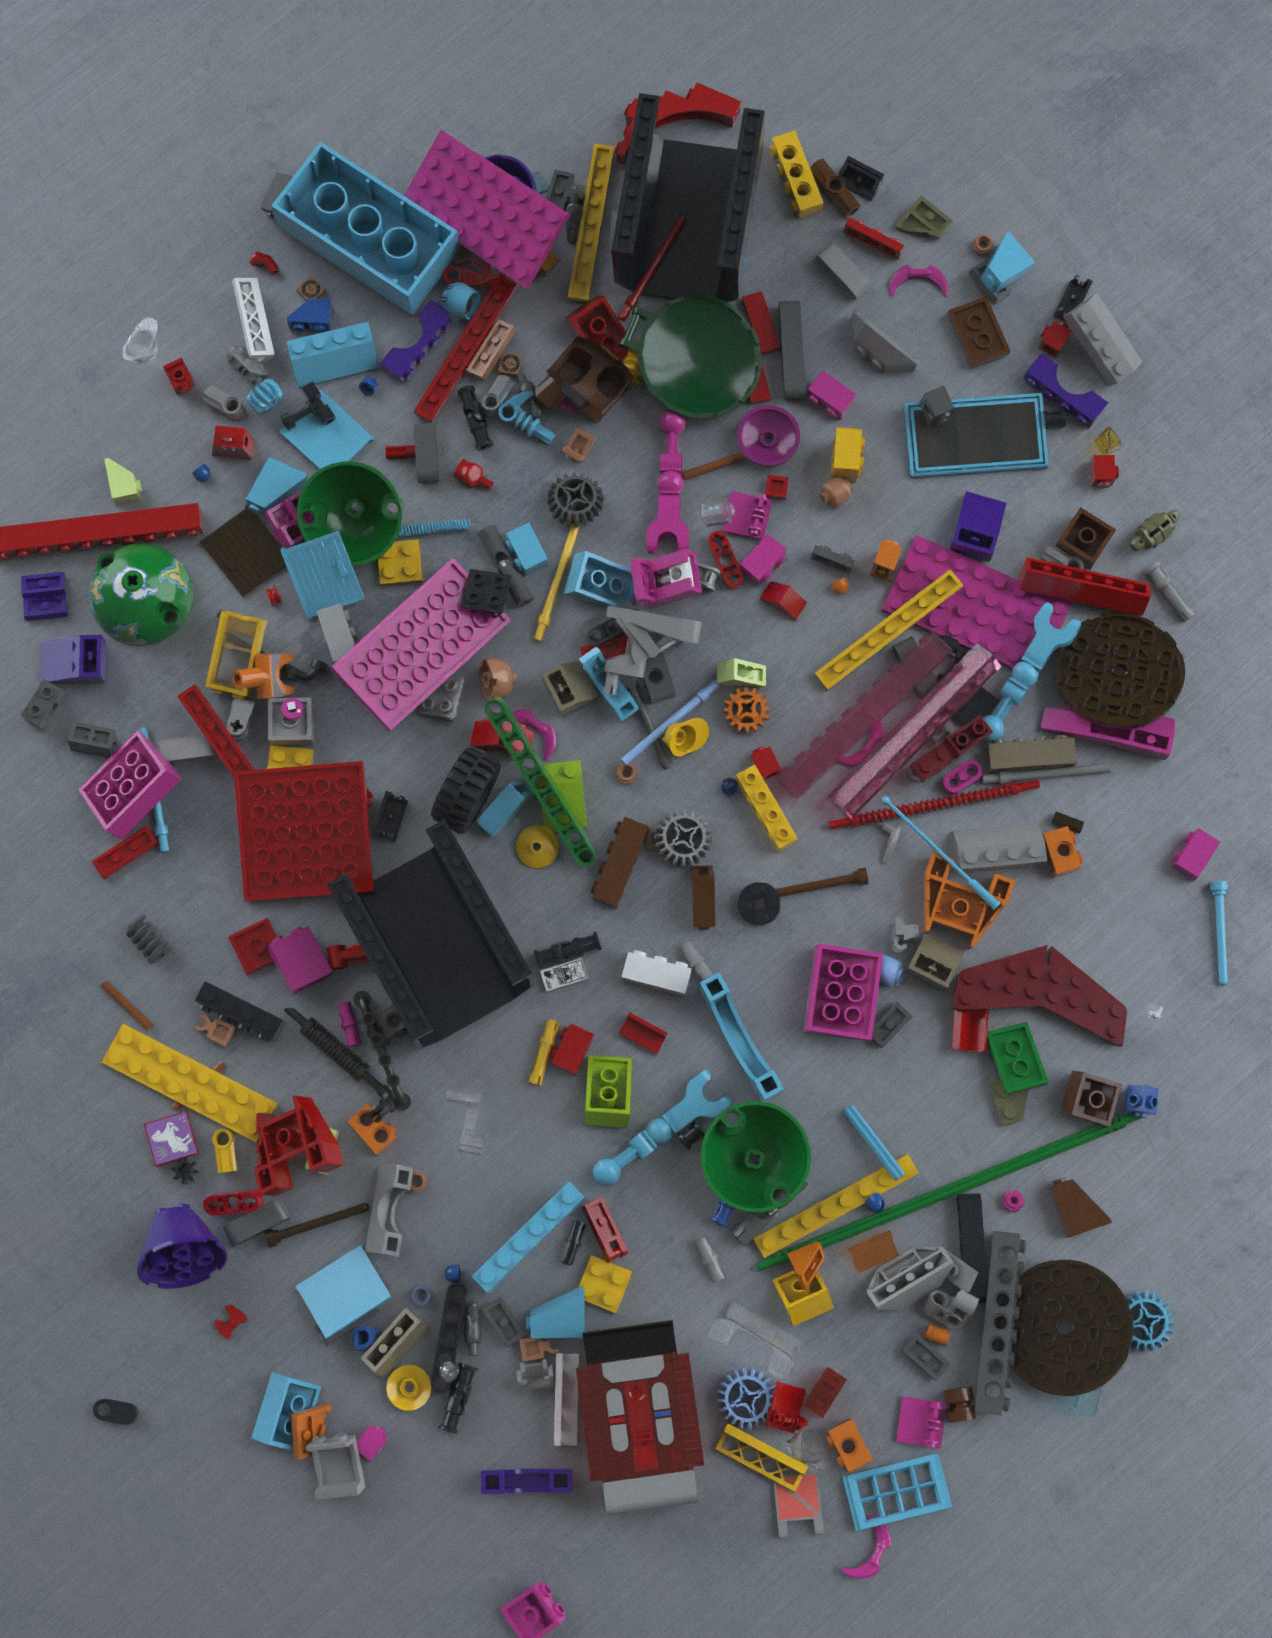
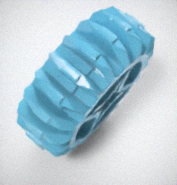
M1137 1291L1134 1292V1299L1130 1295L1126 1296L1130 1309L1135 1305L1137 1307L1133 1328H1139L1146 1341L1141 1340L1133 1335V1350H1137L1140 1345L1141 1352H1146L1148 1345L1150 1351H1155L1154 1343L1158 1348H1162L1161 1339L1168 1342L1169 1338L1165 1334H1173L1174 1332L1172 1329H1168V1325H1175L1174 1321H1169L1168 1317H1173L1174 1313L1166 1312L1171 1306L1170 1304L1162 1306L1164 1302L1163 1297L1155 1301L1156 1293H1152L1149 1297L1148 1291H1143L1141 1298L1140 1293ZM1143 1303H1148L1155 1307L1159 1314L1150 1315L1147 1309L1144 1308ZM1142 1316L1148 1319L1154 1318V1320L1149 1321V1323L1146 1324L1147 1327L1145 1325L1135 1324L1137 1322H1140ZM1161 1321L1159 1332L1155 1337H1152L1153 1325Z

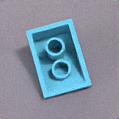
M587 551L574 554L564 591L565 595L603 607H615L626 601L633 602L634 582L630 568Z

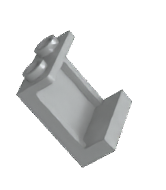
M341 1433L333 1436V1438L318 1436L313 1438L306 1446L307 1452L312 1451L319 1487L314 1491L316 1500L357 1496L366 1488L355 1435L347 1436L346 1433Z

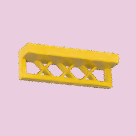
M727 1424L715 1447V1450L793 1492L796 1491L808 1468L807 1465L730 1424ZM727 1435L736 1440L738 1449L728 1451L721 1447ZM739 1442L746 1446L741 1448ZM754 1449L758 1460L752 1462L744 1460L742 1450ZM739 1451L741 1457H739V1456H737V1455H735V1454H733V1453ZM759 1453L767 1457L761 1458ZM770 1458L776 1462L778 1468L777 1471L771 1473L765 1471L762 1461ZM759 1462L761 1468L754 1465V1463ZM779 1463L786 1466L787 1468L781 1469ZM791 1469L799 1473L794 1485L784 1481L783 1471ZM779 1473L781 1479L774 1476V1474Z

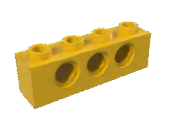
M796 131L773 137L769 151L771 157L777 161L776 169L779 177L782 176L784 179V191L786 195L789 194L791 197L790 205L793 213H797L798 218L801 219L822 212L824 203ZM790 155L793 158L785 159L783 156ZM792 173H797V174H799L800 176L797 177V178H794V177H792L790 174H792ZM804 191L807 195L800 196L798 192Z
M753 765L736 774L735 781L776 852L780 853L796 844L798 838L757 767Z

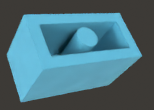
M526 523L506 533L507 541H505V545L510 553L514 552L517 558L514 562L519 571L523 570L525 576L548 565V558L530 523Z

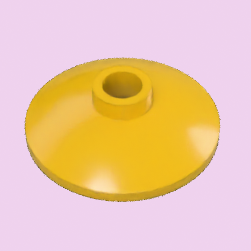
M534 825L520 833L516 842V852L519 859L525 865L531 868H544L556 859L559 852V842L552 830L545 826ZM536 842L541 844L539 851L533 849V845Z
M404 1365L394 1370L388 1378L386 1386L387 1395L391 1403L397 1408L406 1411L422 1407L428 1401L432 1389L428 1374L422 1368L415 1365ZM408 1383L414 1386L412 1392H407L405 1389Z

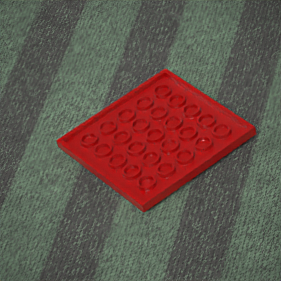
M364 761L234 771L244 902L332 895L327 884L344 874H347L357 893L375 891Z

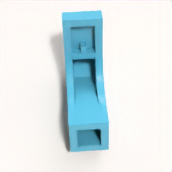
M597 647L579 659L590 680L621 721L639 710L633 697L619 680L616 695L603 693L607 672L604 671L606 660Z

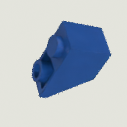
M308 299L287 317L289 329L297 332L313 330L317 333L331 331L333 308L331 300Z

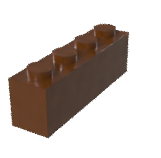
M624 817L623 822L618 821L614 831L617 837L615 842L610 841L606 851L609 857L607 862L602 861L598 872L601 874L599 882L594 881L590 892L593 893V900L615 909L618 908L647 835L648 825Z

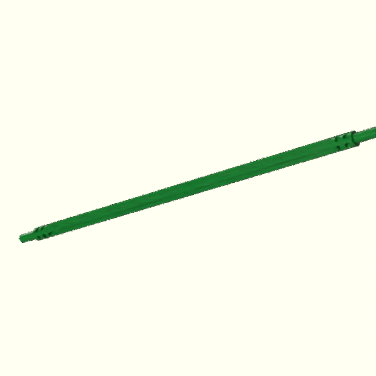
M1134 1113L1125 1116L1119 1115L1112 1119L1110 1127L1101 1124L1094 1125L881 1212L775 1253L776 1256L756 1263V1267L760 1272L777 1264L781 1266L790 1262L788 1253L809 1244L820 1242L822 1249L1118 1131L1127 1127V1124L1142 1118L1134 1117Z

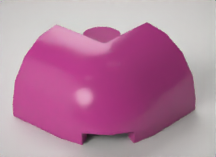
M301 491L264 513L275 531L273 535L285 547H291L304 539L297 518L298 499ZM305 512L306 520L314 521L313 514Z

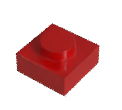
M768 475L765 492L767 498L786 500L789 477Z

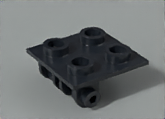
M470 569L461 608L486 611L490 613V617L497 618L498 615L503 614L512 575Z
M966 674L940 706L942 710L964 726L979 715L982 718L987 716L999 701L998 698L977 683V678L974 676L968 677Z

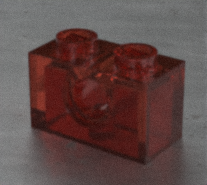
M826 1367L802 1405L823 1418L847 1379L831 1368Z

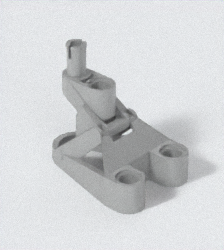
M608 606L606 617L615 619V622L628 636L625 654L609 658L605 662L604 671L607 672L603 693L617 694L619 674L644 678L646 660L650 657H656L659 652L674 643L683 641L698 644L702 622ZM648 632L663 638L655 644Z

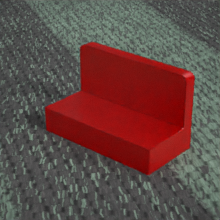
M989 1009L971 1012L955 1010L952 1049L961 1052H986Z
M631 1012L628 1013L627 1019L619 1031L621 1036L656 1055L668 1035L664 1030Z

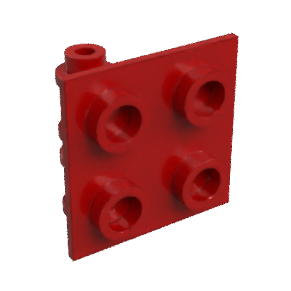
M777 1381L766 1426L794 1434L796 1430L803 1431L806 1429L808 1422L804 1417L800 1416L806 1389Z

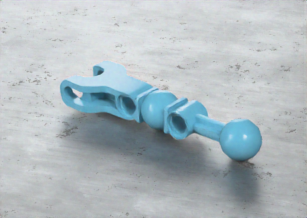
M1046 602L1034 618L1035 638L1022 657V662L1017 663L1013 667L1011 677H1009L999 694L1003 697L992 715L983 717L984 721L993 731L984 741L992 742L1002 737L1004 732L1003 720L1013 704L1019 706L1028 692V688L1037 682L1039 672L1054 650L1066 647L1072 643L1081 628L1079 620H1071L1062 629L1054 628L1049 622L1053 613V605Z
M708 1070L702 1071L686 1084L684 1099L662 1115V1118L651 1120L647 1124L646 1130L644 1129L627 1142L630 1145L614 1159L603 1158L594 1165L593 1177L595 1181L602 1186L614 1185L620 1178L621 1169L634 1159L639 1157L642 1160L658 1148V1146L669 1143L673 1133L676 1134L695 1118L716 1117L730 1106L732 1101L729 1097H722L715 1102L707 1101L703 1097L702 1087L710 1080L711 1073Z

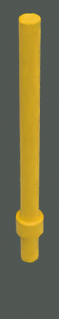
M575 523L571 525L544 609L537 620L538 626L533 638L537 642L542 641L545 629L549 627L551 621L550 614L580 524L577 528Z

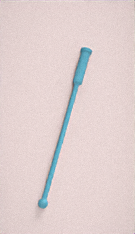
M884 796L881 799L884 805H888L969 882V886L992 907L993 911L1001 904L975 879H971L900 812L890 802L889 797Z

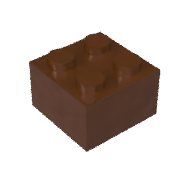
M1080 507L1058 540L1056 547L1071 556L1079 557L1083 561L1084 567L1090 571L1116 529Z

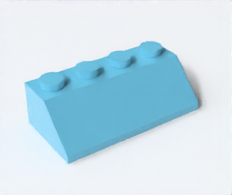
M368 322L286 341L298 388H303L311 382H314L316 385L380 369Z

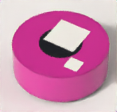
M295 698L285 700L281 706L283 717L289 721H296L303 715L302 703Z

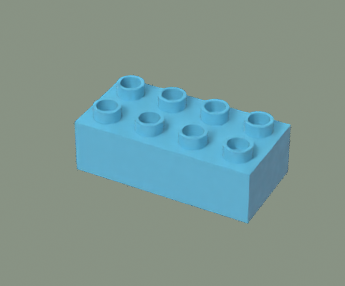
M321 141L271 205L277 227L411 315L414 314L441 278L444 270L450 266L460 252L457 230Z

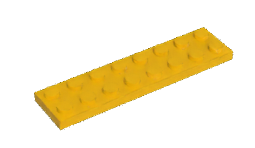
M125 1024L121 1025L102 1060L103 1064L256 1143L259 1141V1131L256 1130V1114H273L278 1103Z

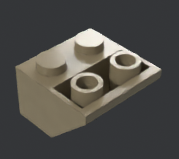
M580 660L560 664L542 673V681L561 717L599 699Z
M925 933L906 972L945 991L959 966L964 952Z

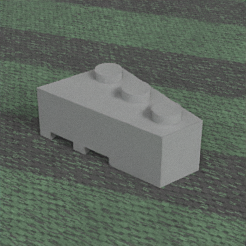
M341 603L316 611L334 664L355 646L354 640L357 639L354 627L349 628L348 623L352 622L348 610L343 611Z

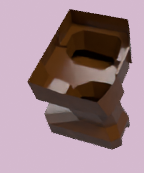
M577 336L547 369L548 376L535 389L534 398L547 411H553L568 396L579 405V412L592 423H596L606 416L629 389L630 382L634 376L602 344Z

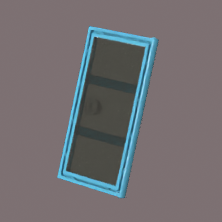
M1042 393L951 399L954 410L950 414L951 416L947 418L948 421L938 426L935 423L932 425L928 424L919 402L904 403L910 478L1049 467Z

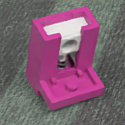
M682 549L649 561L638 557L630 560L634 595L636 601H639L643 607L654 609L702 593L696 552Z

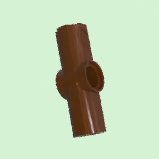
M819 159L810 167L815 180L825 191V196L835 203L846 218L855 214L861 205L846 188L844 180L834 173L824 159ZM837 186L839 190L834 191L830 187Z

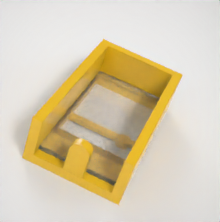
M221 611L205 687L212 688L211 692L224 694V691L230 692L232 697L244 699L245 696H252L253 687L243 689L235 687L232 679L233 673L238 669L255 668V655L260 654L268 620L230 611Z

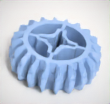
M742 1368L741 1376H739L737 1370H734L733 1373L736 1378L732 1379L730 1375H727L726 1378L730 1381L727 1385L725 1382L720 1383L721 1386L725 1387V1391H717V1394L723 1395V1399H717L716 1401L717 1403H724V1407L718 1410L719 1412L725 1410L728 1412L724 1415L723 1419L727 1420L731 1416L733 1419L730 1425L732 1426L735 1425L736 1421H739V1429H742L744 1423H747V1429L751 1430V1423L754 1422L755 1426L759 1428V1419H762L764 1423L767 1422V1418L764 1415L769 1413L770 1400L773 1399V1394L770 1395L769 1391L774 1390L775 1386L767 1387L766 1384L770 1382V1378L762 1381L763 1372H760L755 1377V1369L753 1368L750 1371V1375H747L746 1368ZM743 1380H753L762 1389L750 1392ZM737 1383L740 1392L739 1397L729 1403V1392L733 1385ZM742 1387L747 1395L758 1394L753 1397V1400H750L752 1401L750 1404L752 1410L745 1402L736 1404L743 1397ZM765 1395L764 1407L757 1414L754 1403L756 1399ZM744 1406L751 1418L739 1417L731 1409Z

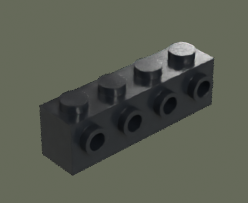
M204 981L194 1000L199 1004V1009L209 1014L212 1010L219 1014L217 1018L227 1023H230L232 1020L238 1023L237 1028L247 1033L252 1030L258 1033L257 1038L267 1043L269 1040L276 1042L286 1024L283 1019Z

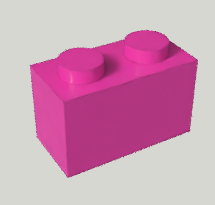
M824 370L812 383L807 392L808 400L813 405L821 406L830 417H836L839 420L850 409L857 396L856 393Z
M767 534L740 563V570L757 586L762 581L766 583L773 575L771 571L776 566L780 568L786 561L787 549Z
M1200 828L1194 831V833L1192 831L1188 833L1183 841L1186 843L1183 850L1178 849L1172 858L1175 861L1172 868L1193 881L1199 877L1220 844V841Z

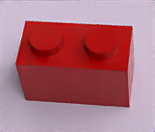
M570 1023L568 1028L564 1026L559 1039H562L559 1048L554 1047L550 1059H553V1066L576 1076L594 1039V1034Z

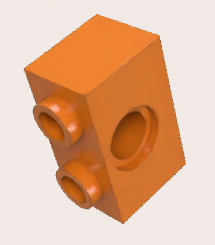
M882 540L870 575L890 582L902 547L897 542Z
M1068 826L1043 833L1046 856L1053 878L1078 871L1083 860L1080 852H1076L1074 846L1076 839L1073 831H1069ZM1058 847L1066 848L1068 855L1061 856L1058 853Z
M852 1418L827 1430L829 1435L826 1436V1440L831 1449L836 1448L839 1454L836 1460L842 1470L846 1468L847 1472H851L873 1461ZM845 1440H851L854 1444L853 1450L849 1453H845L842 1450V1443Z

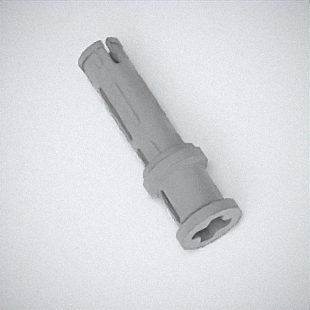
M1161 563L1154 564L1144 574L1150 577L1156 585L1155 589L1162 591L1183 621L1186 622L1195 613L1171 583V576H1167L1160 567Z

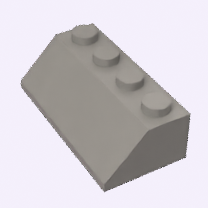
M1097 292L1063 316L1109 386L1122 381L1143 362Z
M1039 823L953 831L956 864L965 873L1044 866L1047 862L1045 840Z

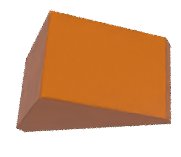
M814 1242L787 1254L803 1290H807L825 1259L820 1242Z

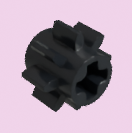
M186 1156L184 1162L176 1159V1168H171L172 1171L176 1172V1176L173 1179L178 1180L182 1178L181 1182L183 1185L189 1179L195 1182L193 1176L200 1173V1171L194 1168L197 1162L189 1163V1157ZM186 1165L190 1169V1173H186L184 1176L180 1170L184 1169Z

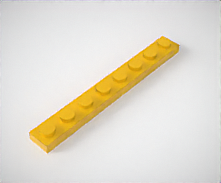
M594 143L568 300L585 303L589 301L614 146Z
M949 569L815 672V675L827 690L831 689L960 590L963 584L952 570Z
M909 1154L896 1160L904 1171V1175L901 1178L894 1180L886 1168L883 1167L753 1238L763 1258L866 1203L867 1198L872 1194H882L919 1174Z

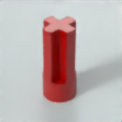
M415 445L385 446L386 459L416 457Z

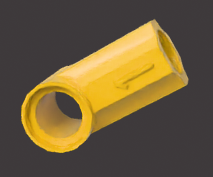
M219 1129L212 1136L218 1174L238 1171L234 1145L235 1136L230 1130ZM222 1133H226L229 1136V1141L226 1145H221L218 1141Z

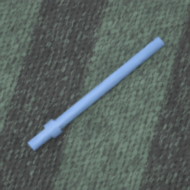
M717 680L712 681L704 689L698 690L695 693V697L620 759L622 764L626 766L662 736L671 724L678 722L698 704L710 698L709 695L721 686L717 684Z

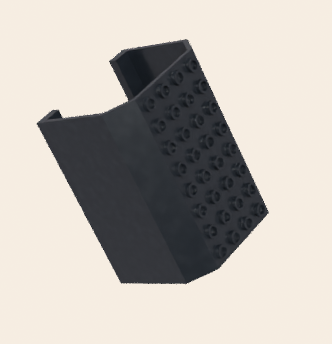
M639 93L611 249L614 283L633 292L679 215H683L687 218L686 222L648 282L642 295L670 299L683 296L705 295L721 299L727 303L737 301L763 154L765 110L744 108L737 149L666 140L654 134L660 96Z
M445 819L425 830L434 847L374 880L375 891L357 893L347 874L327 884L419 1050L453 1035L517 999L535 985L531 970Z

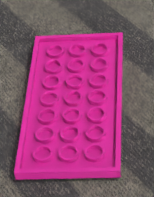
M443 130L439 131L404 194L406 198L457 230L458 243L526 288H529L571 215Z
M916 535L885 601L882 612L891 615L951 569L963 584V587L920 619L914 626L941 638L947 634L958 640V645L966 649L971 647L982 653L983 657L1013 669L1017 663L1022 662V657L1036 636L1034 618L1046 602L1053 605V613L1049 622L1054 628L1061 629L1071 603L1060 598L1019 590V580Z
M454 558L330 668L389 732L511 621L504 612L498 615L497 618H492L489 616L490 613L486 611L461 608L469 574Z

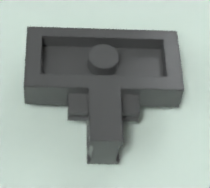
M554 170L546 198L565 210L566 206L570 204L571 193H579V204L583 205L585 192L578 191L575 186H572L575 178L573 173Z

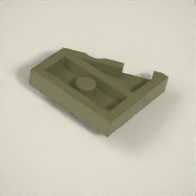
M921 195L895 225V228L939 239L951 226L953 220Z
M1001 1080L989 1083L1000 1125L1005 1126L1023 1121L1029 1090L1006 1096Z

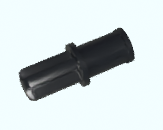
M573 1220L568 1237L564 1240L566 1245L560 1260L561 1263L568 1266L573 1264L578 1246L581 1247L582 1245L580 1242L586 1224Z

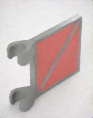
M818 1472L805 1473L795 1492L773 1481L778 1537L780 1539L788 1537L787 1522L813 1519L815 1535L824 1534ZM799 1474L783 1475L784 1481L794 1485Z

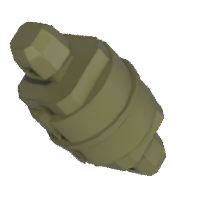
M1172 510L1167 514L1165 512L1155 513L1150 518L1145 519L1135 532L1136 538L1131 541L1130 547L1133 551H1139L1142 548H1156L1161 543H1164L1172 535V531L1176 529L1175 523L1179 520L1180 514L1177 510Z

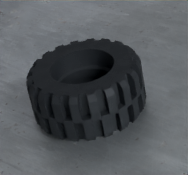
M473 747L466 748L452 766L436 796L431 810L433 820L440 822L445 819L451 830L458 834L467 832L493 789L500 772V763Z

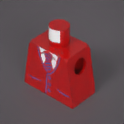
M217 425L215 426L212 456L252 460L255 440L244 428Z

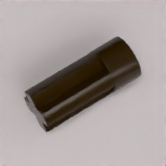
M1055 811L1051 822L1060 827L1068 826L1069 830L1079 834L1084 825V821Z

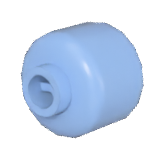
M884 955L879 983L888 987L899 985L905 975L903 964L890 956Z

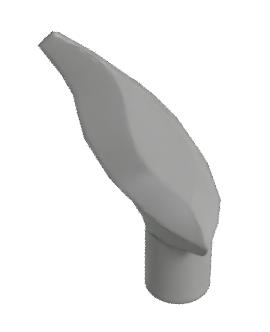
M887 823L882 828V831L890 835L887 841L883 864H886L891 857L901 833L900 826L894 828Z

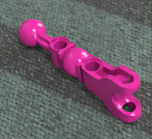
M671 410L666 411L661 416L659 422L661 430L666 434L665 453L660 454L661 475L657 481L659 489L658 516L647 528L646 543L648 554L657 553L659 542L667 537L674 538L678 542L679 550H689V529L680 520V492L683 489L684 482L682 478V454H678V436L685 429L686 419L684 416L676 414Z

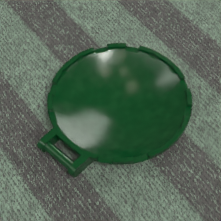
M696 295L676 298L661 307L654 314L639 307L633 308L631 313L633 316L624 338L620 340L618 346L638 355V365L642 379L650 393L664 407L684 417L711 419L732 412L751 395L761 373L762 356L759 347L760 342L754 328L750 326L744 318L745 316L734 306L715 297ZM641 319L646 321L636 344L631 342Z

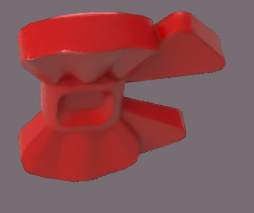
M226 1305L225 1309L230 1318L226 1322L215 1320V1328L224 1338L231 1339L233 1330L239 1324L247 1322L248 1318L244 1312L235 1308V1305Z

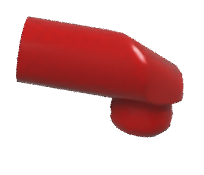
M257 251L252 253V256L249 258L251 265L258 266L263 264L271 275H275L280 270L273 258L268 254Z

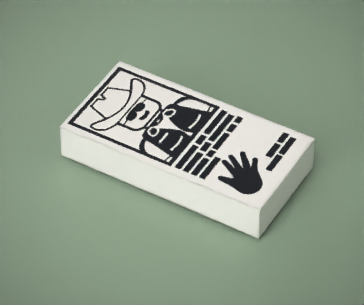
M582 958L540 971L546 992L588 980Z

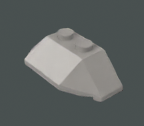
M855 309L851 318L853 347L859 356L866 357L871 361L875 369L882 370L884 373L914 372L918 368V359L870 322L858 310Z
M914 1246L877 1268L866 1292L878 1310H902L939 1288L955 1264L943 1246Z

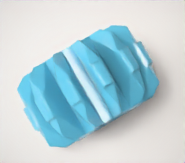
M266 379L255 386L246 399L253 411L257 414H263L279 402L283 391L272 379Z

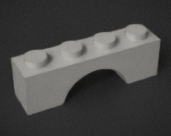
M380 1163L365 1252L399 1257L402 1234L396 1228L394 1213L400 1197L410 1190L414 1168Z

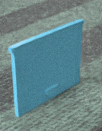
M319 390L321 393L320 399L324 405L328 404L335 415V420L332 423L324 425L318 415L313 416L309 414L295 422L296 427L290 431L285 426L279 431L319 470L333 463L350 461L370 441H374V438L322 390Z
M339 530L287 549L284 547L280 549L308 620L316 616V611L340 603L343 607L365 599Z
M363 1244L294 1287L296 1291L300 1292L326 1339L392 1298L365 1253Z

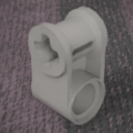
M697 563L701 589L705 592L713 593L716 578L721 573L720 570Z
M239 698L233 699L227 729L236 741L244 740L247 737L255 715L257 702ZM238 725H240L242 729H238L237 732H235L233 728L236 729L238 728Z

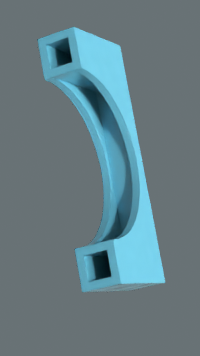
M718 972L700 982L698 990L760 1102H768L780 1095L784 1088L774 1070L762 1058L745 1029L721 974Z
M569 1181L472 1275L473 1279L490 1294L548 1233L570 1216L585 1201V1197Z

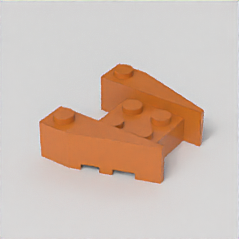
M932 852L924 872L923 933L929 932L933 922L972 936L968 946L969 949H972L1008 903L1016 880L996 873L992 876L987 891L997 901L1001 902L993 911L992 907L971 887L947 880L951 865L938 853Z

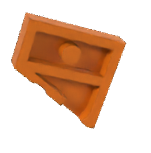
M324 1403L291 1414L295 1459L301 1460L313 1456L312 1451L307 1452L306 1446L313 1438L324 1435L326 1425H323L327 1411L331 1412V1404Z

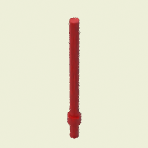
M679 215L633 293L628 295L625 300V306L617 317L620 321L625 322L631 310L638 305L639 297L686 222L687 218L683 215Z

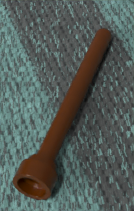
M864 867L858 868L857 871L850 875L777 888L776 890L779 892L780 897L854 882L862 886L869 884L866 868Z

